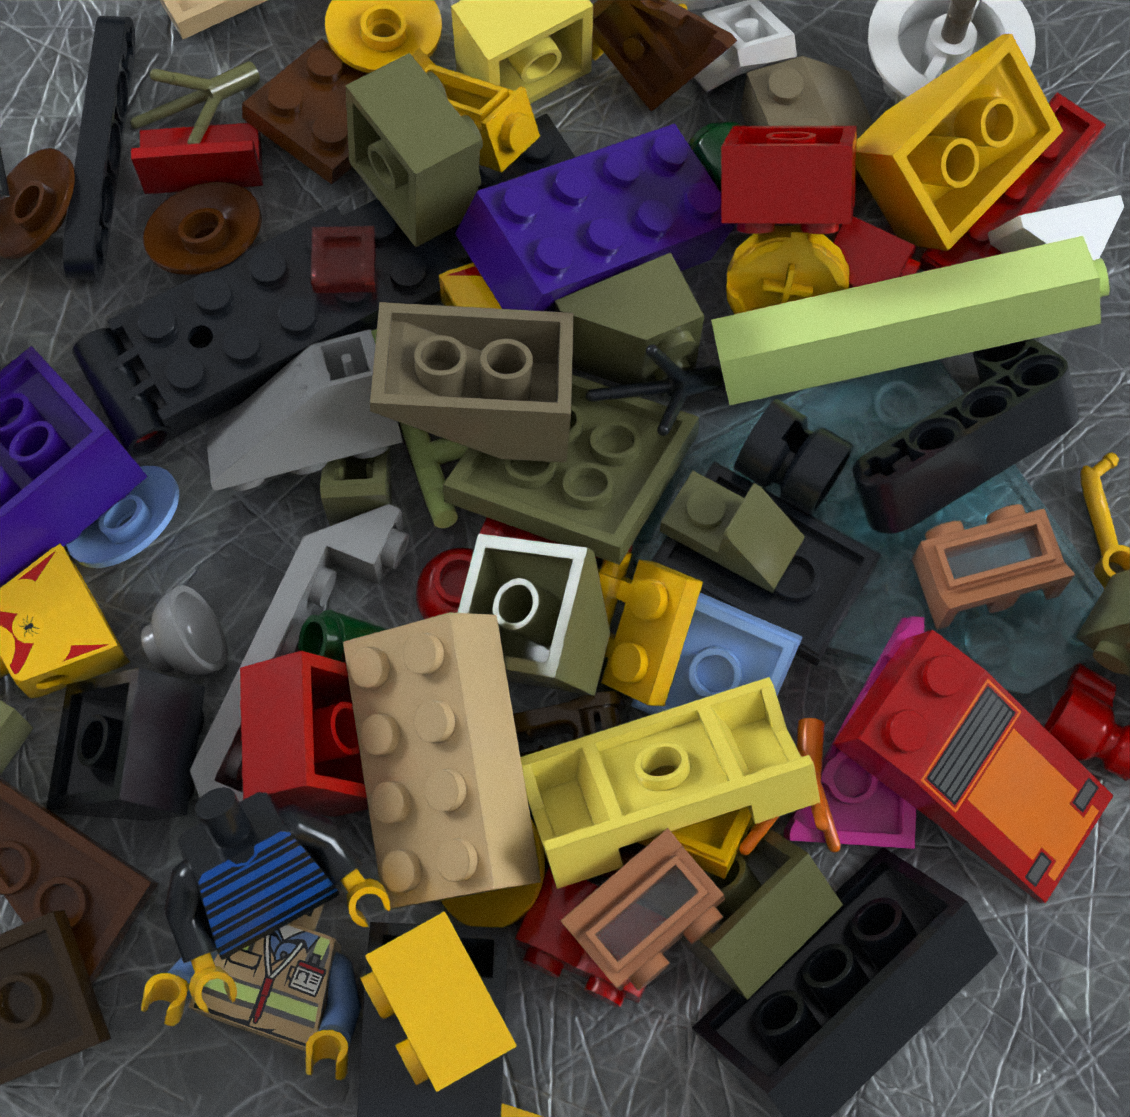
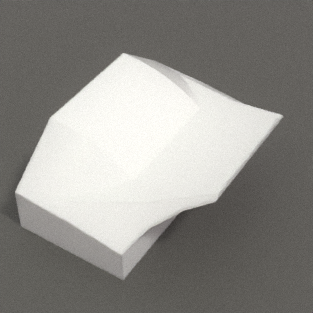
M746 0L702 12L703 19L732 33L737 42L693 78L708 92L741 74L796 58L795 35L759 0Z

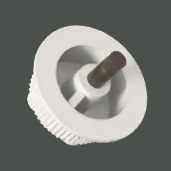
M878 0L873 9L868 28V46L871 59L882 77L881 82H883L885 92L891 99L895 100V104L1002 34H1013L1029 67H1031L1036 42L1031 17L1021 0Z

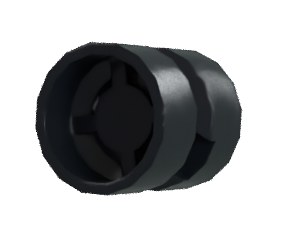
M775 399L762 414L745 441L736 459L734 469L763 487L774 483L778 484L782 499L812 516L840 476L855 445L825 427L811 431L808 429L807 416Z

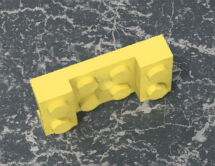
M770 677L520 757L528 804L557 889L622 868L623 863L619 848L658 836L667 828L673 831L746 806L754 823L757 824L821 803L814 763L810 755L801 757L791 738ZM662 766H673L676 769L674 772L664 776L649 775L653 770Z

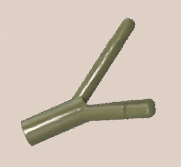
M250 61L211 79L152 69L149 75L153 81L195 89L197 91L133 117L130 120V125L134 129H139L205 101V105L187 141V144L200 143L220 101L259 83V72Z

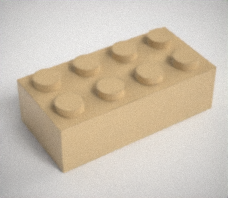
M449 612L344 641V653L379 880L388 894L390 909L540 883L541 877L497 615Z

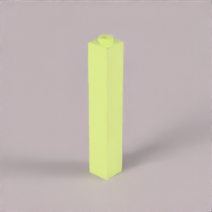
M1079 236L712 319L711 322L729 405H735L1101 324L1100 297L1109 295L1110 286L1103 259L1093 260L1084 237Z

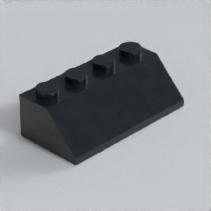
M884 847L835 892L843 905L748 1000L732 989L692 1027L702 1042L772 1117H831L998 954L968 901Z

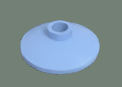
M141 466L140 468L148 477L131 490L129 495L113 505L84 529L77 539L66 544L70 555L82 566L104 568L126 561L148 547L167 527L179 502V486L167 470L158 466Z

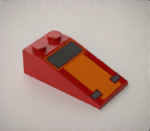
M933 629L904 640L832 744L1039 903H1046L1114 796L984 668Z

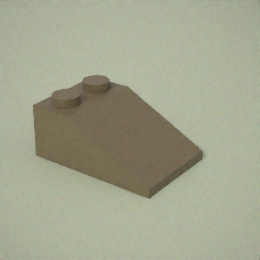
M379 302L370 412L500 459L566 462L571 419L573 313Z

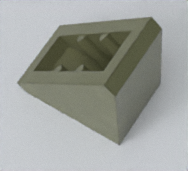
M390 446L386 452L375 457L361 459L355 458L352 455L329 461L322 468L320 494L329 526L384 505H392Z

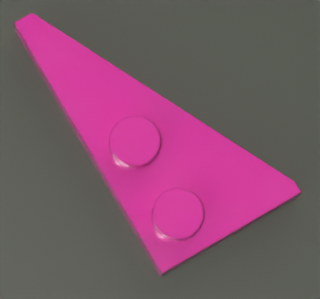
M911 616L900 619L832 744L904 640L924 632L925 617ZM831 744L822 760L821 783L840 844L915 849L916 808ZM811 806L793 812L784 829V838L789 841L826 843L823 832L816 828Z

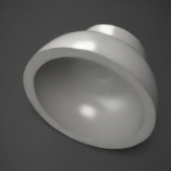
M179 585L167 592L157 603L153 611L151 624L145 626L141 631L142 646L150 662L164 673L176 669L188 675H206L221 670L227 661V645L222 627L209 604L199 593L188 586Z

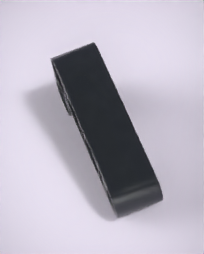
M1034 339L974 351L973 357L980 385L867 452L853 466V477L871 529L879 533L893 534L912 528L1074 427L1079 419L1067 361L1061 355Z

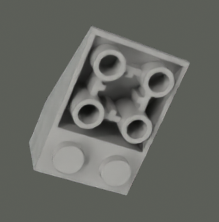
M370 329L309 345L206 434L210 479L213 491L229 488L232 491L252 489L262 484L265 478L287 472L296 475L310 474L324 468L329 461L352 455L355 458L361 459L375 457L386 452L389 446L403 442L397 421L370 412L375 341Z

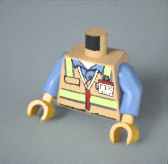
M324 904L224 960L220 958L217 950L211 953L215 966L224 969L234 980L237 988L236 999L233 1003L230 1001L225 991L223 980L213 979L208 981L202 989V999L206 1003L209 1013L201 1010L193 998L189 1004L190 1009L202 1016L305 1051L307 1075L312 1076L313 1067L319 1060L333 1059L336 1061L335 1079H345L348 1074V1047L350 1046L361 1011V1003L352 962L345 955L341 954V945L335 938L315 931ZM180 958L167 973L152 976L144 987L141 1011L146 1012L149 1005L155 1001L165 1000L171 1004L167 1009L164 1024L168 1026L178 1024L183 1014L186 999L192 997L189 984L195 972L191 961L183 963L182 958Z

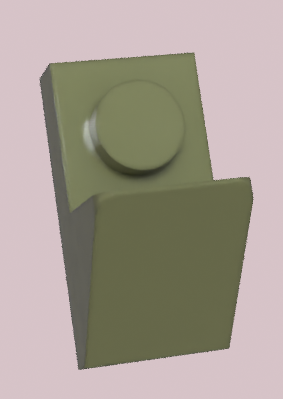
M693 470L662 519L659 530L663 534L771 593L774 592L805 537L762 487L754 483L745 498Z

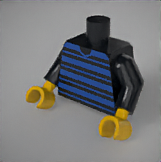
M222 787L208 791L197 801L195 812L201 823L183 832L178 839L183 861L172 870L164 908L183 963L191 961L195 972L189 984L190 995L201 1010L209 1013L207 1005L202 999V989L208 981L213 979L223 980L225 991L232 1003L237 996L234 980L224 969L215 966L211 955L212 952L217 950L222 960L228 958L339 896L340 893L335 886L339 882L348 891V911L352 920L359 926L369 927L362 912L356 908L357 900L365 894L377 895L381 898L388 912L390 911V900L384 886L379 881L363 878L358 871V868L363 864L330 819L295 804L280 808L272 797L265 792H257L239 802L235 792L229 788Z

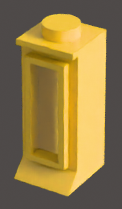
M420 48L412 54L413 58L426 73L431 71L439 78L446 91L448 101L460 116L468 115L478 127L483 141V147L480 149L479 165L502 173L540 137L525 87L520 86L516 91L437 66Z

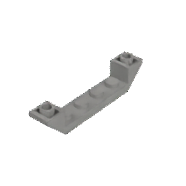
M387 504L303 536L240 668L299 651V634L303 623L310 616L314 605L322 607L332 592L336 580V571L332 570L333 566L376 584H380L387 567L396 569L404 556L409 541V534L404 532L400 508ZM240 668L190 769L200 798L210 790L225 787L235 792L239 802L243 800L242 792L228 787L232 779L239 781L242 778Z

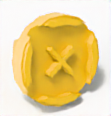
M801 224L775 226V231L752 234L736 248L727 267V301L733 313H743L849 289V266L841 249L824 234L801 232Z

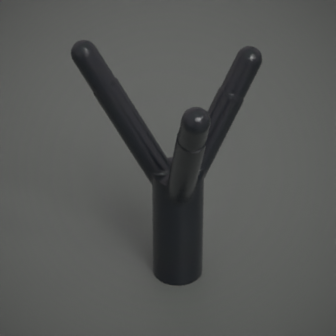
M651 344L647 346L646 354L668 375L666 379L590 389L586 392L585 397L589 402L668 393L672 398L657 428L659 435L667 436L687 396L719 389L723 383V374L714 365L682 371L656 345Z

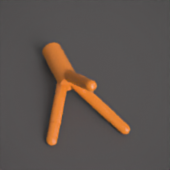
M803 718L798 721L796 747L801 757L810 755L814 763L821 802L812 805L811 810L816 828L823 832L829 851L836 853L840 850L841 844L821 783L825 724L822 720L816 718ZM779 816L755 824L740 844V853L742 855H749Z

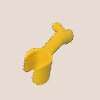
M1113 452L1104 455L1102 460L1092 468L1087 465L1083 466L1080 472L1083 496L1101 553V558L1094 568V577L1098 585L1104 589L1112 575L1116 574L1110 568L1109 562L1119 564L1125 571L1130 569V547L1118 544L1100 479L1109 469H1113L1118 465L1119 458Z

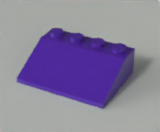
M32 346L0 371V588L53 547L62 544L64 547L66 544L73 542L84 529L113 505L129 495L131 490L148 477L111 431Z

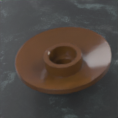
M45 148L30 154L18 163L6 177L10 196L0 194V256L5 259H18L30 254L40 247L51 234L55 233L65 221L67 208L73 194L75 173L71 160L57 149Z
M208 182L194 185L174 194L153 212L144 229L143 244L151 261L164 271L180 275H194L213 271L234 261L251 246L261 227V210L253 194L237 184Z

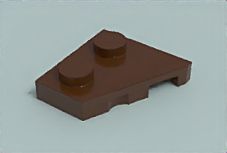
M597 0L593 4V40L651 112L737 42L732 33L670 0Z

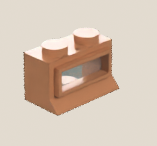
M1015 504L1003 507L989 514L986 517L988 524L964 529L961 521H951L935 526L925 533L926 540L920 542L912 561L936 630L949 627L959 611L986 604L990 613L999 612L1013 606L1021 594L1042 589L1046 600L1059 597L1076 574L1064 562L1045 509L1026 513L1023 505Z
M667 828L560 921L617 989L621 991L631 982L639 991L670 964L663 953L680 938L685 936L693 944L723 918L716 907L725 900V896Z

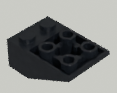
M370 922L368 953L421 924ZM453 925L505 1022L508 928ZM368 961L366 965V975L373 971ZM365 989L357 1117H501L504 1054L436 1092L430 1079L416 1086L395 1046L408 1038L396 1014L386 1019L381 1018Z

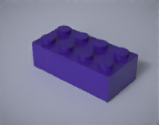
M674 123L477 191L455 234L502 309L555 312V300L670 252L680 271L712 259L737 223H721V192Z

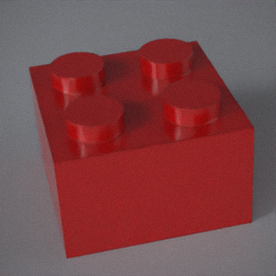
M733 126L721 146V223H737V231L750 234L775 231V224H801V232L830 234L839 231V224H851L856 192L857 126Z
M298 651L241 667L240 710L243 800L257 792H265L272 797L279 807L295 804L316 814L330 817L369 809L346 663L309 652Z

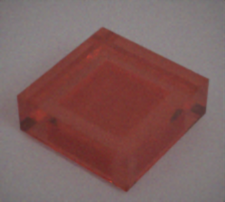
M374 226L312 227L311 285L313 293L376 292V234Z

